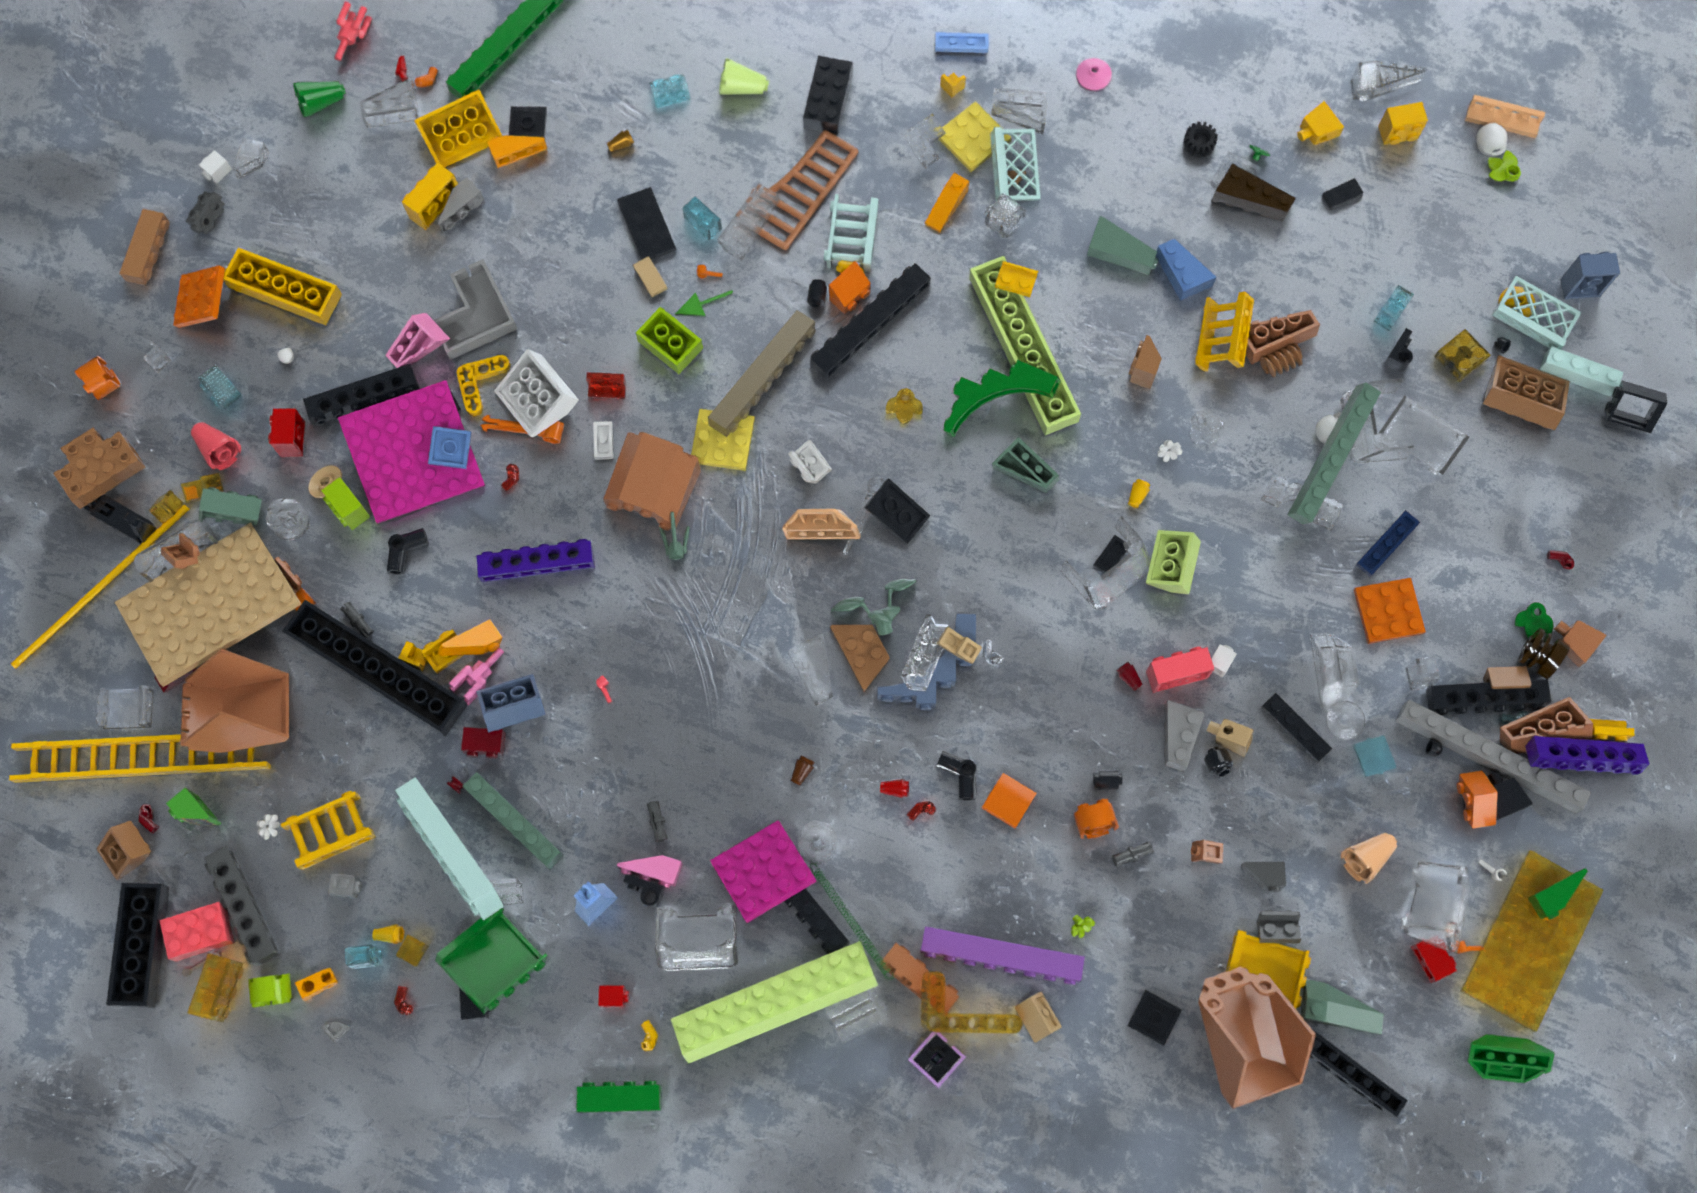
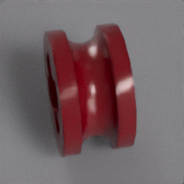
M452 776V780L446 784L461 794L464 784Z

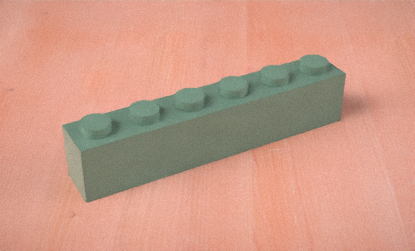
M477 772L463 785L485 809L549 870L564 856Z

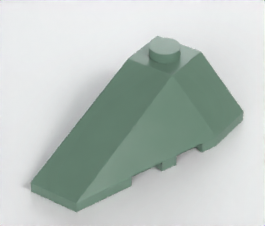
M1306 979L1300 1013L1305 1021L1382 1035L1383 1013L1327 983Z

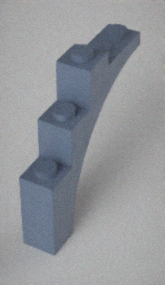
M957 614L954 631L963 637H968L975 643L976 614ZM946 650L936 664L921 676L902 684L878 687L877 699H881L882 702H892L893 699H898L905 703L916 700V708H920L923 711L932 710V708L936 707V685H940V688L955 686L956 663H960V666H971V663Z

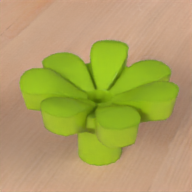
M1075 915L1072 918L1075 924L1071 927V934L1073 937L1076 935L1079 938L1084 937L1085 932L1091 931L1095 921L1089 916L1082 919L1079 915Z

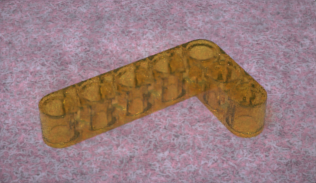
M932 970L925 972L922 976L921 1025L925 1030L950 1033H1018L1021 1030L1023 1023L1018 1015L1008 1013L945 1012V976L941 972ZM933 975L937 977V982L934 986L930 982ZM932 996H935L937 1001L932 1007L930 999ZM932 1017H935L936 1024L931 1028L929 1021ZM954 1017L956 1022L954 1027L951 1028L949 1020ZM973 1017L975 1025L970 1028L969 1020ZM993 1018L994 1026L989 1028L988 1021ZM1012 1018L1013 1026L1009 1029L1008 1021Z

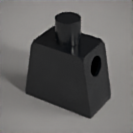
M1499 771L1488 775L1491 784L1498 792L1496 820L1533 804L1515 778L1504 781Z

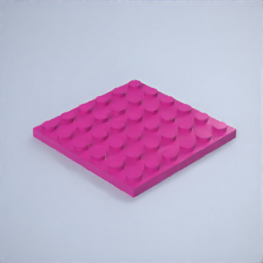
M446 380L338 417L377 524L485 486L471 446L469 448L467 469L428 464L433 426L465 430Z

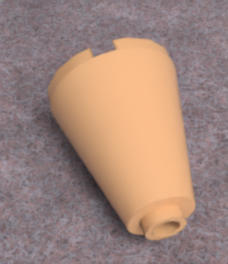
M1382 833L1346 848L1341 853V860L1345 859L1344 867L1358 882L1363 880L1365 881L1364 884H1367L1374 879L1397 849V841L1393 835Z

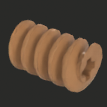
M1296 343L1288 345L1286 348L1273 352V354L1261 357V367L1266 374H1270L1272 377H1276V371L1281 375L1283 373L1282 368L1288 372L1289 365L1294 369L1296 368V363L1299 366L1303 364L1301 350Z

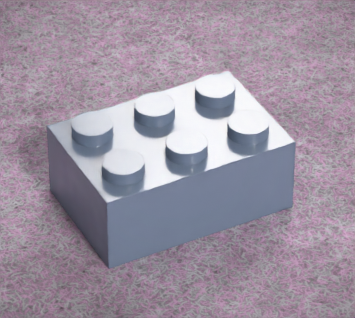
M1605 251L1599 254H1580L1560 279L1564 299L1601 297L1620 274L1617 253Z
M533 674L476 691L488 732L546 715Z

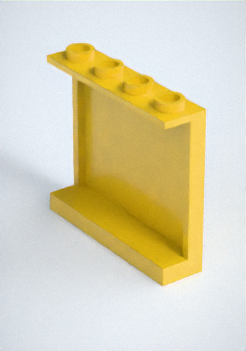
M1237 930L1234 934L1226 971L1242 967L1255 975L1260 973L1268 975L1296 1009L1300 1007L1302 996H1299L1301 988H1304L1306 984L1304 973L1305 969H1308L1310 966V951H1301L1278 943H1259L1258 937L1247 935L1245 931Z

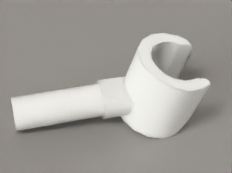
M1482 859L1478 862L1491 873V877L1495 881H1503L1498 877V872L1502 875H1507L1504 869H1495Z

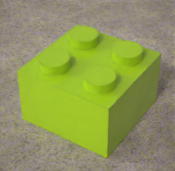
M340 477L321 490L325 495L322 499L344 527L349 526L351 530H354L370 518L367 511Z

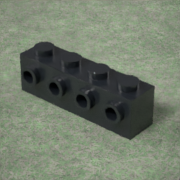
M806 888L784 901L789 908L793 907L797 911L795 916L802 924L806 922L810 927L808 931L813 938L820 939L823 943L821 947L827 954L849 945V940Z

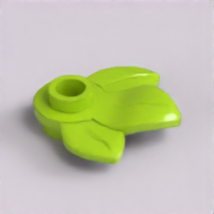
M1507 150L1502 159L1488 158V166L1492 170L1489 177L1493 180L1515 182L1520 178L1521 170L1518 166V159L1510 151Z

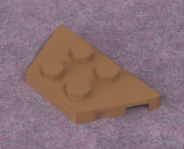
M831 625L830 629L859 685L863 692H865L890 660L887 651L873 625Z

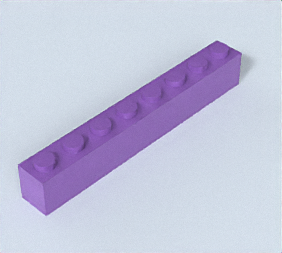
M926 926L920 951L927 958L936 959V956L944 957V961L956 962L957 959L964 961V964L969 966H976V963L983 964L985 969L996 970V967L1004 968L1003 972L1015 974L1016 971L1024 972V976L1035 978L1036 975L1044 976V980L1054 982L1056 979L1064 980V984L1076 985V982H1081L1085 960L1084 956Z

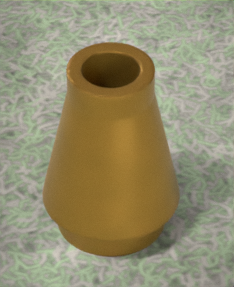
M622 130L607 142V145L612 153L616 150L631 147L634 140L628 130Z

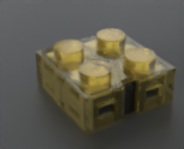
M1464 329L1440 348L1434 357L1444 367L1448 366L1451 369L1449 372L1461 382L1484 364L1491 355Z

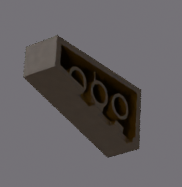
M1232 163L1217 187L1211 201L1226 203V206L1243 208L1247 212H1257L1261 216L1283 222L1296 198Z

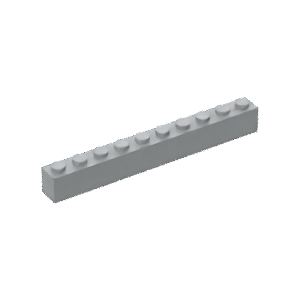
M1411 700L1403 704L1395 722L1429 739L1438 741L1442 746L1493 772L1499 771L1500 775L1507 779L1515 778L1519 785L1575 814L1584 810L1591 792L1547 769L1530 767L1529 760Z

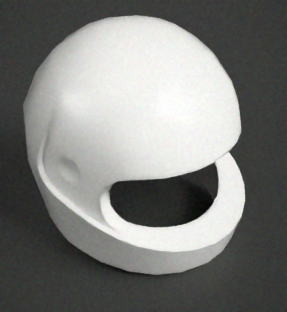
M1496 123L1482 126L1476 136L1479 151L1489 157L1501 155L1507 146L1506 130Z
M1338 412L1333 416L1326 415L1316 424V436L1323 444L1326 443L1342 412Z

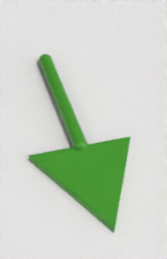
M730 290L701 302L695 292L675 314L706 316L701 305L730 295L733 291Z

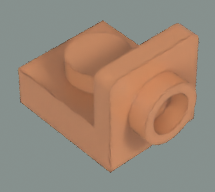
M1208 840L1192 842L1191 861L1223 863V843Z

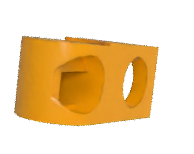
M327 968L295 982L301 998L306 1002L324 990L337 985L338 981L332 968Z

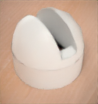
M291 348L282 349L277 353L280 361L285 364L291 363L294 359Z

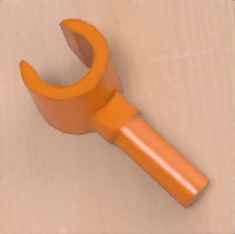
M706 265L697 266L699 278H706L707 276L722 278L723 273L707 271Z
M1464 940L1453 944L1457 954L1467 951H1483V946H1466Z

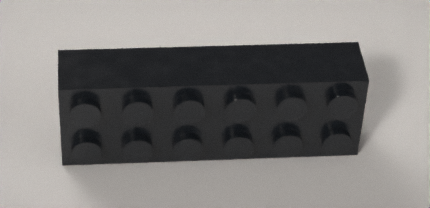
M121 883L106 1001L107 1006L155 1008L163 946V934L159 920L166 918L170 888L164 884Z

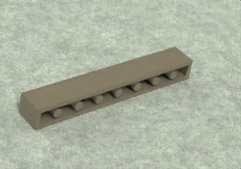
M796 310L708 416L709 426L725 437L730 433H734L741 419H745L748 416L750 408L758 404L761 395L770 389L774 379H778L781 376L783 368L791 364L797 351L800 352L803 349L806 340L814 336L816 331L815 321Z

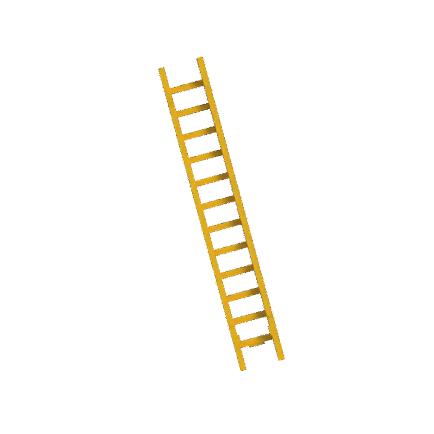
M181 734L11 743V749L15 751L32 750V757L30 759L31 774L9 775V780L14 783L260 770L270 769L271 764L267 761L254 762L253 747L248 748L247 762L234 763V751L228 752V763L214 764L215 752H208V764L195 765V750H189L188 766H175L176 743L180 742ZM169 743V767H155L156 744ZM150 744L149 768H136L137 745ZM130 745L129 769H116L117 746ZM111 746L110 770H97L98 747ZM91 747L90 771L77 772L78 748ZM71 748L70 772L57 773L58 749ZM52 749L50 773H39V750Z

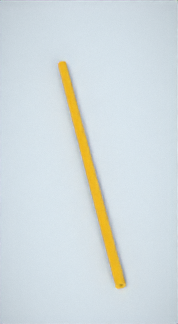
M185 504L179 508L145 542H142L10 664L17 669L190 509Z

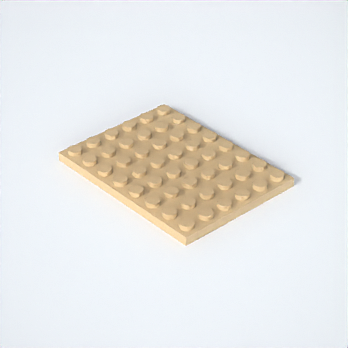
M251 522L201 551L200 555L197 556L198 564L188 565V567L183 569L173 567L115 601L117 608L162 687L205 663L220 649L226 650L302 605Z

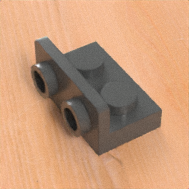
M1271 910L1259 912L1257 919L1259 943H1300V912L1290 910L1284 912H1274Z

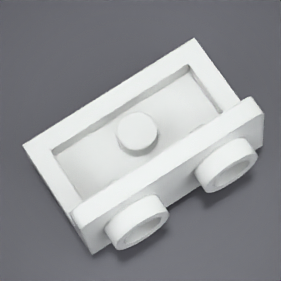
M808 440L795 452L790 451L788 453L791 457L790 462L801 471L800 475L807 483L816 484L832 471V468L811 440Z

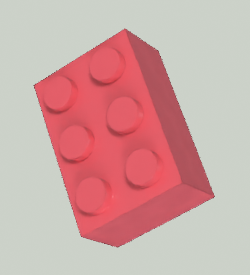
M1201 646L1190 649V652L1187 653L1179 651L1171 654V657L1164 658V656L1154 658L1147 668L1146 674L1152 692L1156 693L1208 679L1215 668L1208 647L1201 648Z
M216 902L159 920L169 960L177 962L235 943L228 912L222 903Z

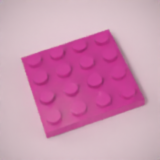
M779 820L710 860L746 923L817 882Z

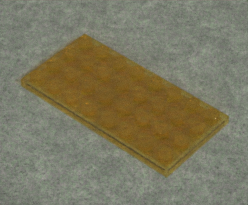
M1529 850L1460 991L1525 1028L1537 1032L1603 893V889L1583 879L1565 908L1559 910V916L1551 920L1548 917L1540 919L1528 897L1573 873Z

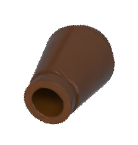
M801 755L796 760L790 781L801 786L802 782L814 769L813 765L815 762Z

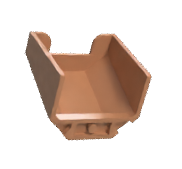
M628 432L603 498L605 505H607L606 507L612 511L622 510V508L630 512L634 510L640 512L639 514L645 518H656L659 527L667 531L671 529L670 513L674 512L675 526L677 528L701 472L698 458L683 452L684 448L675 443L645 432H639L638 435Z

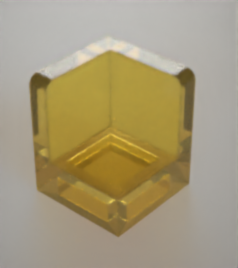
M169 490L156 500L149 511L163 524L176 514L183 505V502Z
M407 935L396 957L417 967L429 945Z

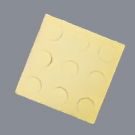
M975 101L939 129L935 136L972 172L992 156L990 133L994 127L1001 126ZM1004 134V140L1009 143L1011 136Z
M699 409L691 455L698 458L700 465L746 471L755 416L748 415L745 419H741L735 432L725 437L708 424V416L713 410Z

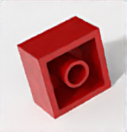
M273 408V413L269 418L271 433L268 434L269 444H271L280 457H303L306 422L296 408Z

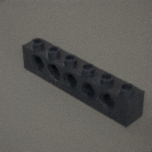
M408 364L304 398L303 401L308 418L312 424L322 425L328 420L338 419V417L416 391L420 389L412 365ZM402 382L400 386L395 387L396 383ZM384 388L382 392L377 393L378 389ZM366 394L364 398H359L360 395ZM348 400L346 404H341L342 401ZM330 405L328 410H323L324 407Z
M1548 679L1531 680L1532 685L1530 688L1492 689L1489 682L1433 685L1426 690L1428 709L1439 715H1446L1448 712L1454 711L1455 714H1465L1467 711L1475 710V713H1484L1491 709H1494V712H1503L1509 708H1513L1514 711H1522L1527 707H1533V710H1540L1551 703ZM1524 692L1531 696V700L1524 696ZM1505 693L1511 696V701L1505 698ZM1485 694L1491 696L1492 702L1486 700ZM1466 695L1473 699V703L1466 700ZM1446 696L1453 699V704L1447 702Z
M1314 1031L1316 1035L1309 1058L1389 1118H1397L1408 1100Z

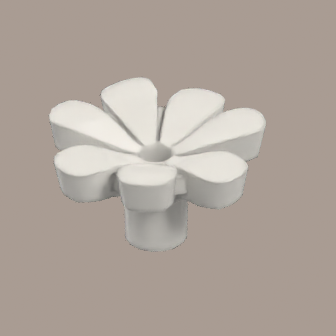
M1171 440L1164 441V445L1159 447L1158 457H1163L1164 462H1168L1170 457L1172 460L1177 459V455H1181L1183 452L1181 445L1178 442L1173 443Z
M266 814L263 820L257 821V827H259L257 832L265 840L269 839L270 835L273 837L277 835L275 828H278L280 825L277 821L278 816Z

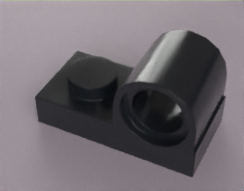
M1407 328L1404 330L1384 362L1386 366L1396 371H1404L1413 359V354L1407 347L1412 341L1409 337L1413 331ZM1398 357L1403 358L1405 362L1400 361Z
M627 874L625 875L623 882L625 885H628L627 889L636 892L641 889L640 898L647 908L653 909L660 904L665 892L664 886ZM649 893H654L656 899L651 903L646 902V896Z

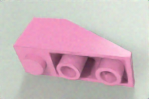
M663 855L617 863V867L621 869L620 873L632 876V873L640 875V879L651 882V879L658 881V884L665 888H669L670 885L676 886L683 865L681 861Z

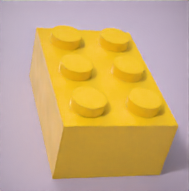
M437 163L428 170L422 180L416 183L415 188L404 196L402 204L409 219L424 230H427L443 212L453 188L458 185L453 173Z

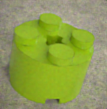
M290 973L248 979L252 1008L271 1005V1001L272 1005L291 1002Z

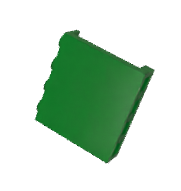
M501 908L485 920L480 918L436 954L435 961L483 1013H486L488 1010L493 1011L500 1004L499 1001L503 997H510L515 992L516 986L519 984L524 985L531 978L530 975L534 971L539 972L546 965L547 954L545 953L542 956L503 915L504 908Z

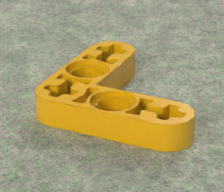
M498 355L467 363L457 369V378L463 402L470 416H479L483 411L477 381L507 373L510 370L511 364L506 356ZM501 361H503L504 367L500 368L499 366ZM482 365L489 367L486 373L479 372V368ZM464 371H467V372H468L467 375H468L469 381H467V382H466V379H465V377H464V375H463V374H464ZM467 387H474L475 391L473 394L468 395L465 393ZM474 399V402L477 406L476 410H472V403L470 400Z

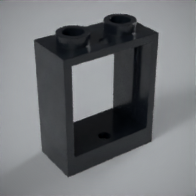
M1622 380L1619 387H1615L1612 394L1613 398L1611 402H1607L1604 412H1606L1607 421L1651 433L1667 405V394ZM1624 393L1653 402L1645 418L1616 409Z

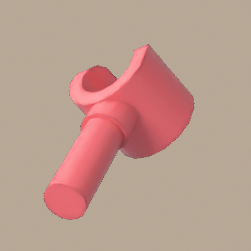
M602 675L596 680V684L603 692L607 703H610L612 700L605 688L609 682Z

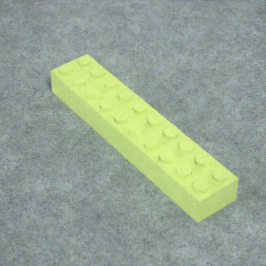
M1002 256L971 268L969 279L1011 366L1019 360L1058 376L1061 381L1053 398L1040 394L1025 393L1046 436L1078 423L1081 412L1024 296L995 288L1002 262L1006 261L1005 257Z
M861 941L678 1015L671 1018L682 1055L689 1064L874 988L878 984Z

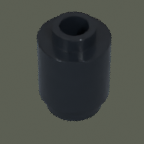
M814 279L809 284L807 303L813 308H820L825 305L827 292L825 281Z
M1098 770V772L1093 773L1094 788L1110 790L1119 789V785H1122V773H1118V770Z

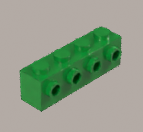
M624 1081L622 1086H615V1082H603V1086H595V1082H583L581 1087H577L576 1112L661 1111V1085H656V1081H644V1085H636V1081Z

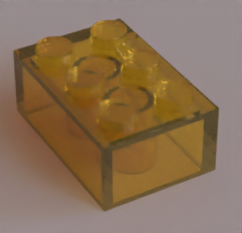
M208 953L187 1013L223 1023L230 1012V1001L236 995V984L244 971L243 963Z

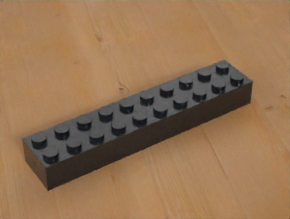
M304 600L282 631L290 639L445 737L467 706V703L459 696L307 600Z

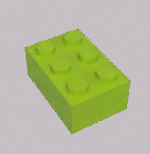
M659 307L635 332L637 341L677 374H680L703 350L702 339L662 307Z

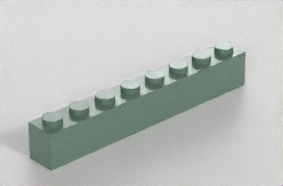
M1366 382L1354 388L1287 514L1289 517L1302 525L1313 522L1381 391Z

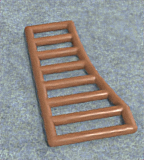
M822 131L810 149L783 178L745 206L737 217V222L779 248L787 250L857 156L859 150L829 131ZM828 139L850 153L843 160L821 146L823 142ZM817 152L838 164L839 168L833 173L812 161V156ZM807 165L830 180L823 187L799 171ZM794 177L820 194L815 200H812L787 185V183ZM782 189L810 207L803 214L776 198L773 194ZM767 200L800 221L793 228L757 205ZM753 211L789 233V236L785 241H782L745 218Z

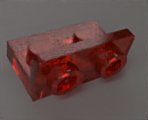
M587 372L586 380L589 398L625 399L626 379L624 374Z

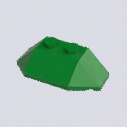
M1486 1034L1471 1042L1467 1062L1483 1079L1526 1083L1544 1073L1551 1072L1555 1053L1526 1038Z

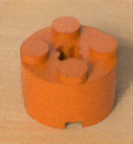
M96 356L75 370L77 377L85 383L82 385L88 394L92 393L97 400L104 398L120 387L117 375L112 368L109 370L105 366L107 363L100 356Z
M1108 799L1098 800L1096 804L1092 805L1088 803L1077 806L1078 811L1074 813L1081 839H1084V835L1087 836V839L1101 837L1109 834V829L1113 828L1115 831L1119 828L1112 803L1108 802Z

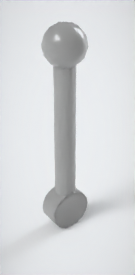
M214 951L213 955L193 967L183 969L182 975L185 977L190 976L192 971L214 958H219L221 953Z

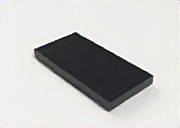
M651 187L617 199L641 260L648 256L652 260L677 251Z

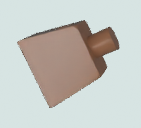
M1561 620L1554 628L1555 631L1563 636L1560 640L1570 645L1567 656L1578 667L1587 662L1607 636L1579 620L1570 627Z

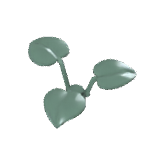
M896 579L887 583L885 589L888 590V605L883 609L870 612L863 602V597H849L838 602L831 609V613L833 611H851L861 606L867 612L872 624L876 625L878 635H887L893 631L891 623L901 610L899 606H891L892 593L910 587L917 580Z

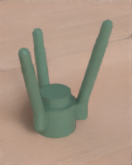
M671 512L673 542L670 543V546L664 530L660 527L659 529L666 549V555H669V559L677 560L684 558V554H687L690 527H686L683 545H681V542H677L674 512Z

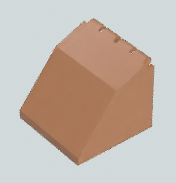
M220 649L185 679L187 683L182 685V731L180 745L188 746V750L224 753L282 743L289 739V673Z

